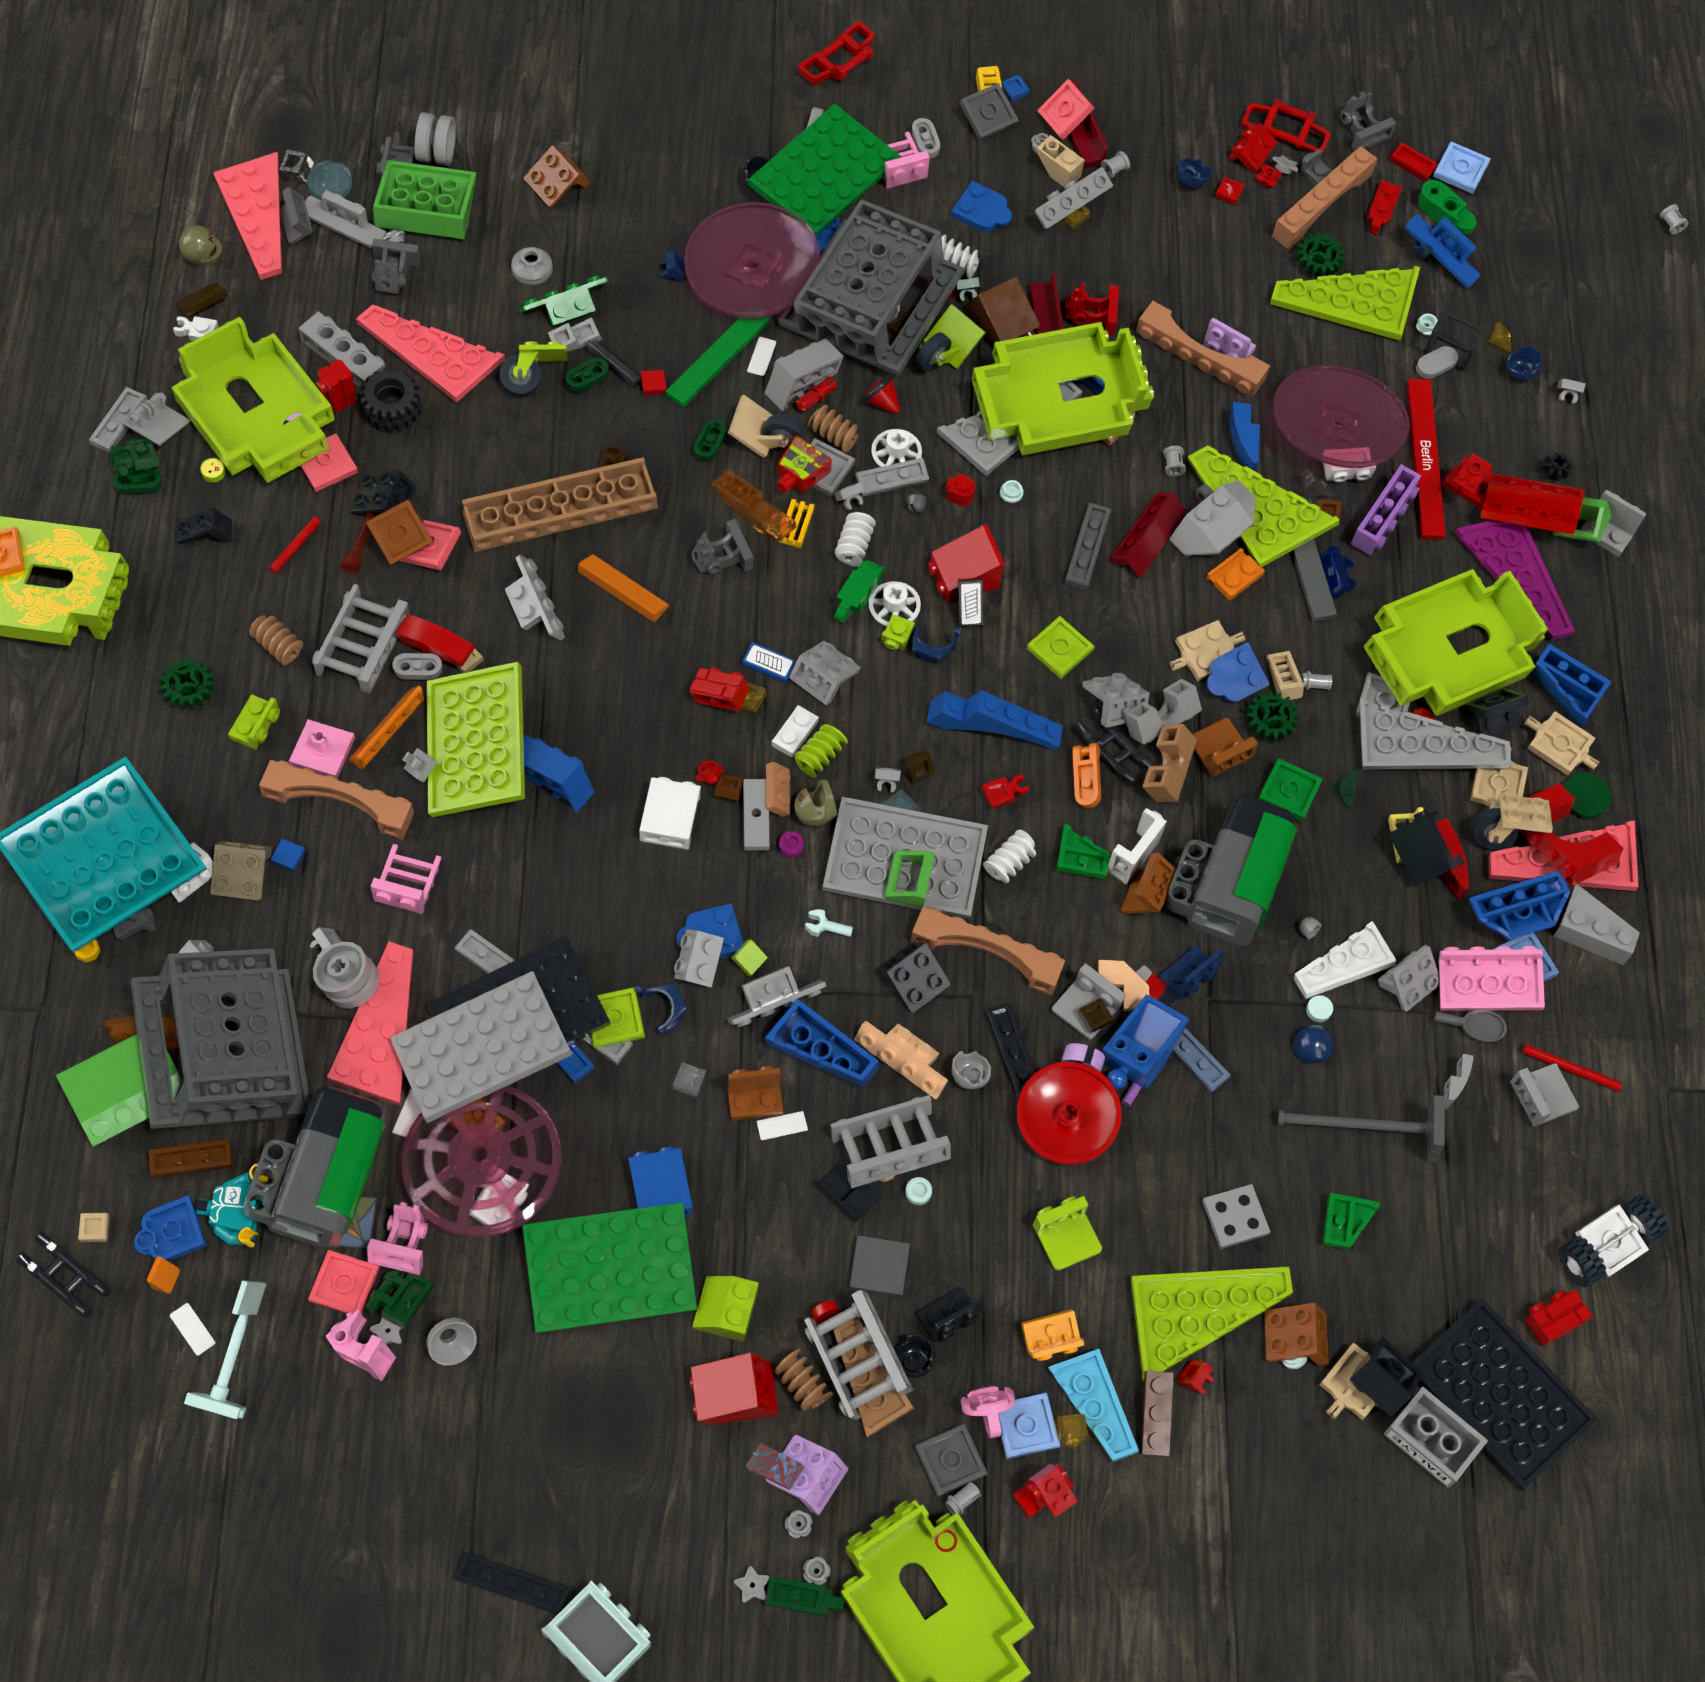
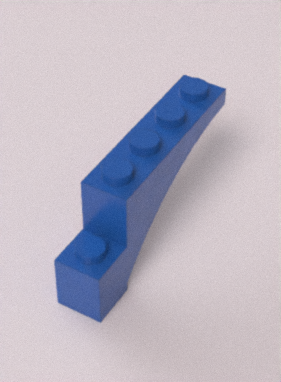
M982 690L967 700L945 691L930 701L927 723L946 731L958 729L997 733L1037 743L1052 750L1060 747L1063 728L1062 725Z

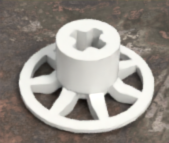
M901 429L886 430L875 438L871 450L874 461L880 467L892 465L895 459H898L899 463L906 462L905 455L916 459L921 458L922 447L918 439L910 432ZM878 442H880L883 446L886 447L882 450L876 451V446ZM912 444L916 445L918 454L909 449ZM889 455L886 465L878 458Z
M892 581L881 584L869 599V610L872 616L884 626H888L889 622L883 620L882 617L886 616L889 611L897 616L901 611L904 615L910 617L907 620L912 622L920 612L921 602L917 592L911 586L902 582ZM881 590H883V592H884L883 598H881V599H880V598L874 599L875 596H876ZM907 591H909L913 595V597L907 598ZM916 602V610L912 613L906 605ZM873 604L884 605V608L878 615L874 610Z

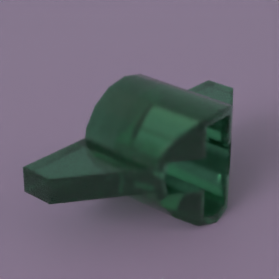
M1352 770L1340 781L1336 788L1337 793L1342 797L1347 808H1353L1358 770Z

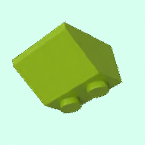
M706 1276L692 1329L744 1342L757 1297L759 1283L735 1276Z

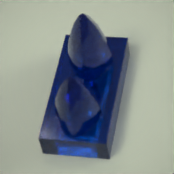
M1330 546L1319 557L1333 599H1338L1342 594L1353 590L1357 585L1346 572L1354 566V563L1341 555L1339 546Z

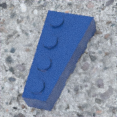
M799 999L794 1002L765 1037L768 1047L861 1088H864L879 1070V1061Z

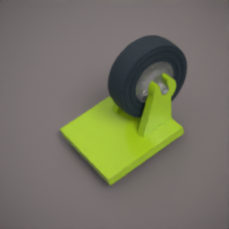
M951 304L923 340L924 343L919 346L920 351L916 357V364L925 372L931 371L937 365L941 366L944 363H950L958 369L986 332Z
M532 341L519 345L520 353L509 356L501 365L500 380L503 387L513 395L527 396L533 393L539 387L542 379V372L538 361H568L566 345H562L558 341L548 342V345H538V342Z

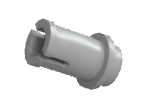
M1310 671L1301 674L1305 690L1310 688L1331 689L1332 675L1311 674Z
M969 1482L957 1494L948 1496L945 1506L952 1515L955 1513L962 1515L964 1513L963 1509L981 1497L980 1491L972 1482Z

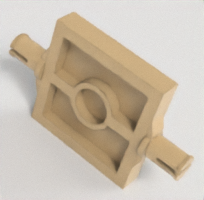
M1219 620L1177 637L1175 642L1181 651V658L1170 661V666L1173 667V671L1186 666L1192 671L1198 682L1210 676L1209 665L1212 660L1233 650L1234 645L1245 641V636L1243 632H1239L1229 637Z
M1556 711L1543 723H1540L1531 716L1526 720L1525 725L1536 731L1535 738L1527 749L1567 776L1581 762L1593 770L1599 764V761L1588 755L1589 747L1596 738Z
M1511 761L1510 768H1476L1470 801L1484 804L1492 809L1497 808L1499 805V794H1513L1523 797L1528 767L1517 765Z
M1355 1343L1348 1348L1320 1383V1386L1329 1392L1335 1400L1326 1411L1330 1415L1337 1408L1331 1416L1333 1419H1336L1343 1408H1346L1363 1420L1375 1405L1372 1399L1365 1393L1357 1390L1353 1382L1349 1380L1355 1368L1368 1354V1352L1363 1351Z

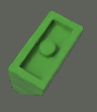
M1585 497L1583 499L1579 519L1596 521L1594 532L1576 529L1575 535L1553 531V535L1599 542L1612 517L1608 501Z
M926 850L895 851L884 898L890 901L924 907L935 852ZM902 861L922 864L916 892H896Z

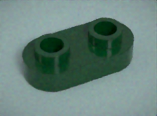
M592 358L570 369L565 377L567 388L573 392H582L604 381L609 375L608 363L602 358Z
M710 419L704 424L694 443V455L697 459L711 461L716 457L727 435V427L722 420Z
M130 468L127 475H120L116 472L112 479L116 491L121 494L155 492L160 489L163 482L160 472L155 468L147 471H136L135 468Z

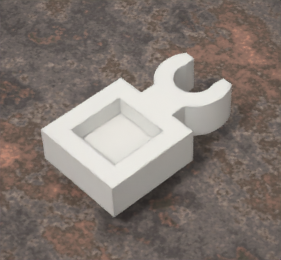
M195 316L193 322L188 321L185 317H177L178 325L183 327H174L173 330L175 335L180 337L188 335L189 340L194 341L206 333L217 329L218 323L217 320Z

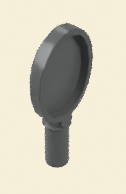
M1473 1010L1464 1017L1437 1011L1434 1015V1021L1462 1027L1469 1037L1480 1042L1492 1043L1499 1041L1507 1032V1025L1504 1019L1489 1010Z

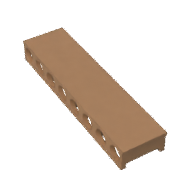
M644 457L462 500L463 516L474 552L658 508L657 496L653 490Z

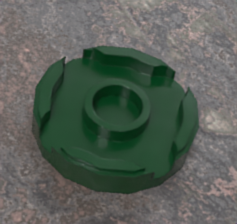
M1578 773L1571 776L1563 786L1575 798L1570 813L1579 816L1581 819H1596L1602 816L1610 806V789L1605 781L1596 775Z

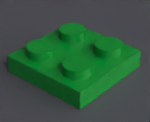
M1278 758L1259 799L1291 811L1295 819L1303 822L1323 779Z

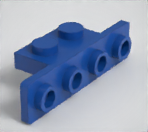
M1416 214L1405 225V229L1422 245L1428 244L1433 248L1431 254L1466 288H1469L1478 279L1480 274L1465 260L1477 247L1446 217L1432 228Z

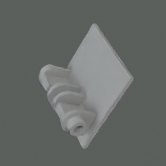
M155 393L150 400L144 401L139 405L138 409L131 411L129 417L122 424L160 446L190 423L191 420L165 405L166 396L163 393Z

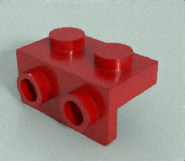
M1261 123L1254 127L1249 126L1242 132L1241 140L1233 145L1231 148L1232 153L1228 157L1231 162L1238 158L1252 174L1259 170L1278 142Z

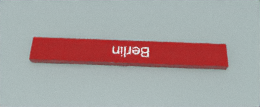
M1408 379L1407 392L1414 471L1421 475L1417 487L1420 488L1417 494L1420 539L1444 540L1446 535L1431 380Z

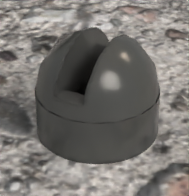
M919 494L909 495L907 497L908 509L912 513L922 512L926 506V497Z

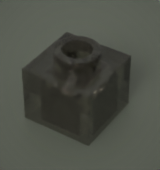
M287 149L279 170L286 178L306 182L314 162L306 153Z

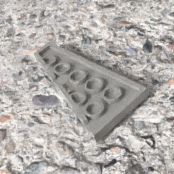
M1071 381L1058 383L1064 402L1081 397L1082 391ZM981 411L967 419H964V417L958 419L956 423L947 427L943 425L937 428L938 435L986 476L1019 449L1016 435L989 440Z
M1364 699L1359 700L1362 769L1511 767L1509 741L1485 734L1478 735L1465 731L1461 727H1450L1443 725V722L1409 712L1395 711L1385 705H1374Z

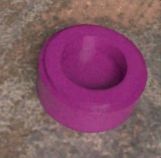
M790 831L780 837L779 850L784 856L793 858L802 853L804 840L800 834Z

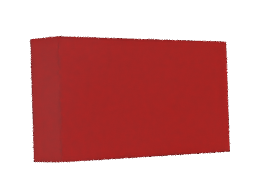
M1404 143L1397 147L1389 159L1393 164L1424 182H1427L1438 167V163Z

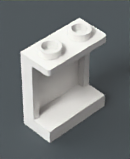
M652 777L639 830L640 841L689 850L691 831L697 804L700 800L701 786L688 781L680 783L666 777Z
M1147 808L1143 811L1136 831L1142 838L1131 852L1120 844L1112 852L1107 873L1125 885L1130 882L1161 839L1167 821L1158 812L1150 811Z

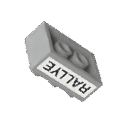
M1423 1386L1414 1394L1383 1433L1447 1488L1457 1482L1488 1442L1486 1438Z

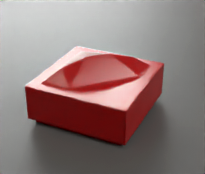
M1224 177L1215 198L1236 205L1243 191L1244 184Z

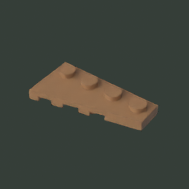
M858 1317L834 1329L838 1344L864 1331V1327ZM867 1341L844 1353L842 1358L846 1370L875 1356V1352L878 1351L875 1344ZM879 1365L851 1380L850 1384L854 1396L887 1380L886 1377L889 1376L886 1367ZM890 1390L858 1407L867 1438L914 1409L907 1396L897 1393V1390Z

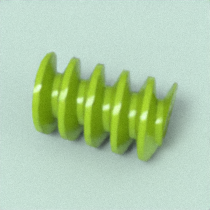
M824 724L814 734L813 738H810L807 744L801 747V751L795 754V761L802 772L815 778L817 775L814 770L822 772L823 767L821 764L828 765L829 760L827 757L835 758L836 754L834 751L840 752L842 750L841 745H847L848 740L838 729Z

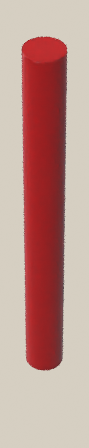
M1525 1044L1522 1053L1550 1065L1557 1064L1560 1069L1618 1092L1622 1087V1082L1528 1044Z

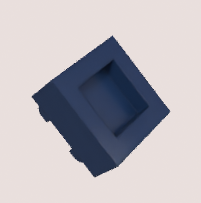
M674 249L667 251L666 258L660 262V266L666 270L660 272V275L665 280L674 278L678 282L685 280V260Z

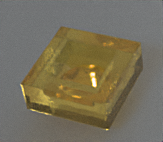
M1083 205L1063 218V220L1074 229L1089 219L1091 212Z
M748 683L750 691L746 699H744L741 708L756 713L767 692L763 687Z

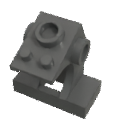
M1363 91L1359 93L1360 97L1355 95L1350 97L1346 101V106L1340 111L1343 124L1347 125L1355 136L1351 146L1354 151L1360 146L1366 149L1391 138L1396 126V122L1392 117L1379 122L1372 116L1373 107L1369 102L1372 95L1371 92L1365 94ZM1363 121L1367 128L1362 127L1359 123Z
M374 238L372 250L375 269L372 273V283H375V290L398 294L401 287L404 288L406 285L407 276L405 272L407 265L419 267L421 260L419 245Z
M736 519L726 522L727 536L723 539L710 542L707 539L706 532H704L697 541L691 554L700 573L709 572L714 574L723 568L737 563L741 564L744 572L753 569L754 557ZM724 550L726 556L715 557V553Z

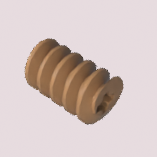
M823 405L810 417L807 427L812 428L815 433L820 432L821 437H827V440L830 443H834L837 448L842 447L843 452H848L858 439V434L856 433L858 426L854 424L849 428L851 422L849 419L841 423L843 415L840 414L834 418L836 411L832 409L827 413L828 405Z
M263 615L258 617L252 623L249 630L250 636L262 644L263 648L268 650L272 656H275L276 660L281 662L282 665H288L293 662L304 645L303 641L297 640L295 634H290V629L284 628L282 622H277V617L275 616L267 618V616Z
M801 1349L790 1353L779 1363L775 1373L783 1375L781 1379L783 1384L790 1383L788 1386L789 1393L797 1392L794 1399L796 1402L803 1401L800 1407L803 1411L818 1407L829 1399L833 1393L831 1391L823 1394L822 1391L827 1384H816L820 1375L810 1376L814 1366H803L808 1358L805 1356L798 1359L797 1355L801 1351Z

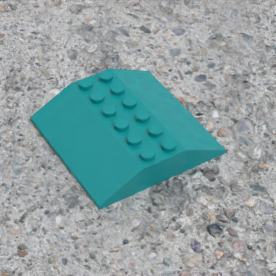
M126 757L0 832L1 852L72 953L207 870L205 864Z

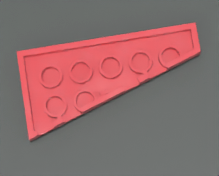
M278 152L213 172L260 280L282 273Z
M373 304L356 318L359 326L455 402L464 397L505 360V355L502 353H492L487 351L486 347L481 345L474 346L464 342V339L439 329L433 327L429 329L421 326L418 321L412 319L408 321L400 318L398 314Z
M1635 820L1619 826L1611 825L1601 830H1589L1559 837L1567 842L1583 843L1608 832L1624 848L1618 864L1578 883V885L1581 887L1637 890L1638 871ZM1533 845L1491 852L1488 856L1489 879L1523 882L1557 871Z

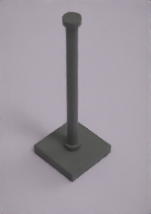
M1434 1095L1428 1112V1120L1425 1123L1284 1113V1110H1279L1278 1125L1283 1126L1284 1123L1425 1133V1136H1428L1427 1162H1438L1445 1143V1096Z

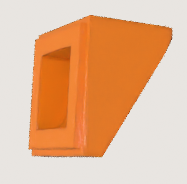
M158 1256L148 1275L147 1282L152 1289L170 1294L180 1270L175 1265Z

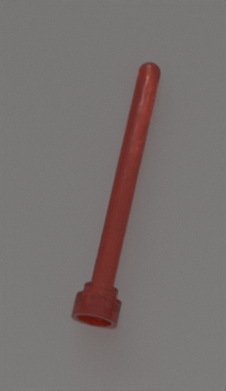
M378 512L366 514L351 552L343 557L340 567L345 572L351 574L359 572L362 565L360 554L370 532L366 521L376 517Z

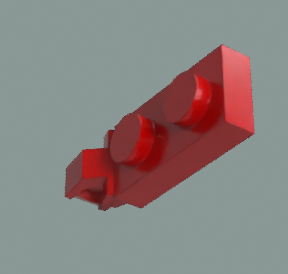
M1381 180L1367 216L1368 220L1372 221L1369 233L1377 235L1381 224L1388 225L1402 187Z

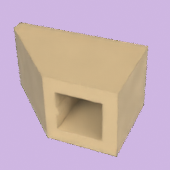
M1050 135L1036 148L1049 176L1060 185L1064 186L1073 179L1077 181L1081 177L1084 159Z

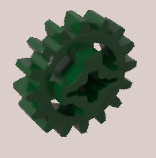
M1317 232L1316 237L1310 233L1307 239L1303 237L1301 243L1298 244L1295 257L1299 260L1298 266H1305V273L1309 270L1312 271L1313 277L1316 273H1319L1320 276H1324L1325 273L1332 275L1333 271L1338 272L1340 266L1343 265L1345 259V250H1341L1343 244H1336V237L1329 239L1328 233L1324 237L1321 236L1320 232Z
M180 658L178 665L171 662L170 670L163 669L165 677L159 678L161 683L159 687L165 701H170L172 707L175 708L180 704L182 710H185L187 705L195 709V703L198 702L204 705L203 698H211L210 691L215 690L213 684L215 680L209 666H203L201 660L195 664L193 658H189L188 662L184 663L183 659ZM200 676L203 678V684H200ZM172 683L174 684V692L171 689Z
M1269 691L1267 696L1262 692L1259 693L1258 698H1252L1246 710L1248 714L1245 720L1250 722L1248 729H1255L1254 736L1256 737L1262 734L1263 741H1266L1268 737L1272 738L1273 743L1276 742L1278 737L1284 741L1287 734L1291 736L1295 730L1294 728L1298 725L1299 712L1294 711L1297 705L1295 703H1288L1290 700L1289 696L1285 699L1281 698V692L1277 696H1273L1272 691Z

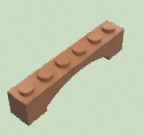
M1360 146L1277 220L1272 237L1288 250L1303 238L1304 233L1337 198L1355 186L1359 187L1372 176L1377 158Z
M1155 301L1151 302L1139 318L1136 333L1160 345L1161 348L1178 355L1182 360L1194 364L1202 371L1212 374L1220 381L1237 388L1241 393L1251 397L1256 394L1266 380L1270 365L1252 355L1249 358L1233 357L1218 353L1199 344L1178 327L1171 317V310Z
M270 760L259 784L263 797L286 803L288 799L304 796L325 797L348 803L374 819L378 824L380 833L404 839L414 815L412 803L405 798H393L380 790L371 791L364 789L357 783L350 782L348 784L341 782L334 776H322L308 768L299 769L285 761L276 762Z
M922 907L910 941L926 943L929 949L933 951L936 946L963 945L988 951L1005 959L1021 971L1029 980V987L1049 995H1053L1065 960L1055 953H1045L1037 950L1031 944H1021L1013 941L1008 935L992 933L984 926L968 924L960 917L947 916L940 910L932 907Z

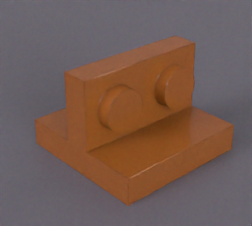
M409 499L366 521L390 565L433 542L423 524L424 520L421 514L416 512Z

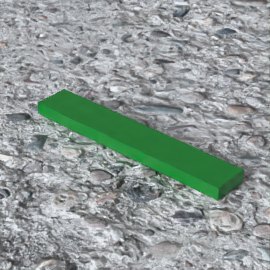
M753 304L666 390V396L684 408L771 322V316Z

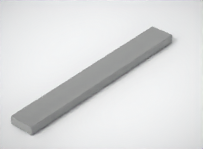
M471 929L455 946L456 952L487 974L515 961ZM592 1035L581 1039L594 1049ZM628 1041L611 1046L598 1047L595 1050L618 1065L633 1044Z

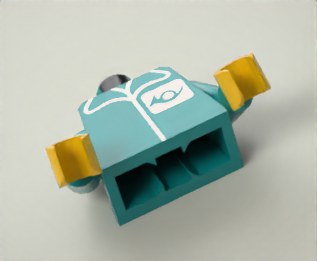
M254 1164L249 1172L224 1182L222 1186L215 1187L213 1200L198 1199L196 1215L210 1216L209 1224L212 1230H214L215 1235L230 1246L245 1244L252 1248L255 1245L250 1240H255V1235H258L256 1232L258 1221L248 1218L244 1214L243 1206L258 1164ZM261 1175L259 1176L260 1182L265 1183L267 1182L268 1177ZM252 1200L250 1205L255 1210H260L261 1201Z

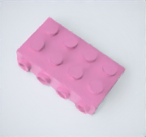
M1507 946L1497 947L1495 950H1485L1484 947H1472L1470 950H1459L1457 947L1445 948L1439 952L1438 957L1440 1011L1544 1010L1543 950L1537 949L1535 946H1525L1518 950H1511Z

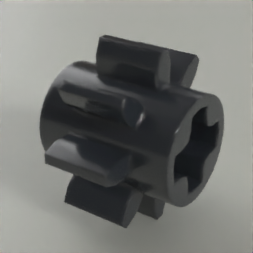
M1555 452L1552 457L1546 456L1541 471H1545L1547 479L1558 482L1561 477L1565 479L1568 477L1572 463L1569 462L1567 455Z

